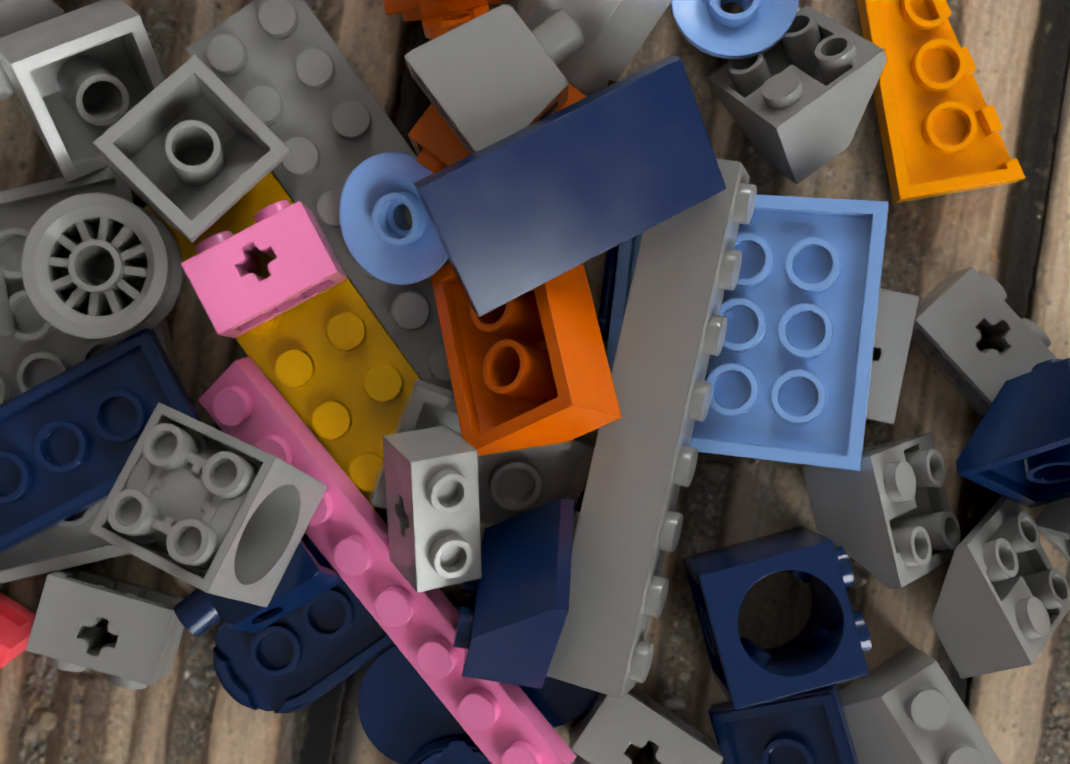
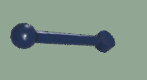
M619 245L607 250L599 314L597 317L603 340L609 338Z

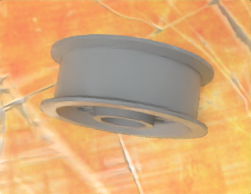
M94 192L68 197L50 207L40 216L31 228L23 247L21 274L23 285L31 304L50 325L75 337L115 342L122 341L145 328L153 329L167 317L181 291L183 281V267L181 263L183 261L174 235L156 215L124 198L112 194ZM120 224H124L122 229L119 231ZM78 234H80L83 241L81 243L74 239ZM139 239L142 244L133 247ZM67 249L71 251L69 259L63 258ZM110 253L114 260L113 274L109 280L99 285L94 276L95 264L101 256ZM147 259V268L138 267L137 263ZM62 269H67L69 275L62 277ZM138 278L146 279L142 289L135 285ZM75 290L69 297L67 293ZM124 294H128L134 299L130 305ZM109 305H110V308H111V310H112V312H113V314H111V315H108V313H109Z

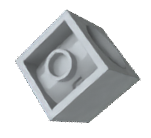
M158 402L89 533L206 593L267 608L328 485L276 456Z

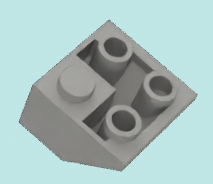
M807 5L796 13L789 31L776 45L756 56L743 59H729L725 65L709 75L707 80L712 90L760 156L794 183L798 184L849 147L887 62L884 49Z
M932 433L919 434L863 447L860 471L813 465L802 466L816 529L827 538L832 539L835 545L842 546L846 554L889 589L902 588L952 559L955 548L960 543V526L956 516L949 508L944 487L946 478L945 463L941 453L935 449Z
M1001 496L955 548L930 621L961 679L1032 665L1070 609L1069 584L1063 573L1059 569L1053 568L1040 544V534L1035 521L1027 512L1022 511L1018 502Z

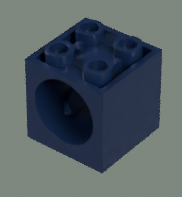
M801 526L682 558L714 679L734 710L869 675L864 653L872 650L870 634L859 611L852 612L846 587L854 584L851 564L842 546L835 547L832 539ZM786 571L807 584L809 583L812 607L808 621L802 631L791 641L774 648H762L745 636H742L740 639L738 614L747 592L762 578L775 572Z

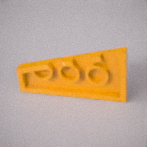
M857 0L863 38L884 49L887 62L873 91L892 203L1000 186L1025 179L1026 177L1017 157L1014 159L1010 158L999 131L1003 129V126L993 104L987 106L974 78L973 72L977 68L967 46L961 48L948 20L952 13L947 1Z

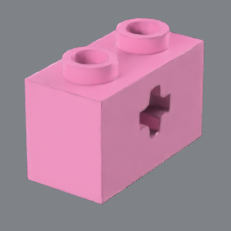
M282 200L263 208L253 217L256 224L235 235L231 231H223L204 239L195 247L197 255L181 263L218 335L237 338L348 279L313 211L301 201L291 205L289 200ZM262 252L272 258H276L267 265L270 276L266 279L251 273L260 267L257 256Z

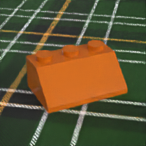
M451 262L441 267L431 276L461 435L464 440L477 449L478 456L569 442L622 418L584 263L480 317L473 311Z

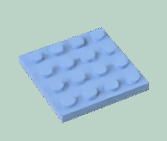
M756 194L751 221L748 225H739L734 250L742 252L739 278L733 291L725 289L719 313L720 316L727 317L724 344L719 356L710 355L704 381L711 382L713 386L709 410L703 422L695 420L690 447L697 448L698 452L860 471L889 211L888 201ZM643 232L619 244L606 355L610 372H612Z

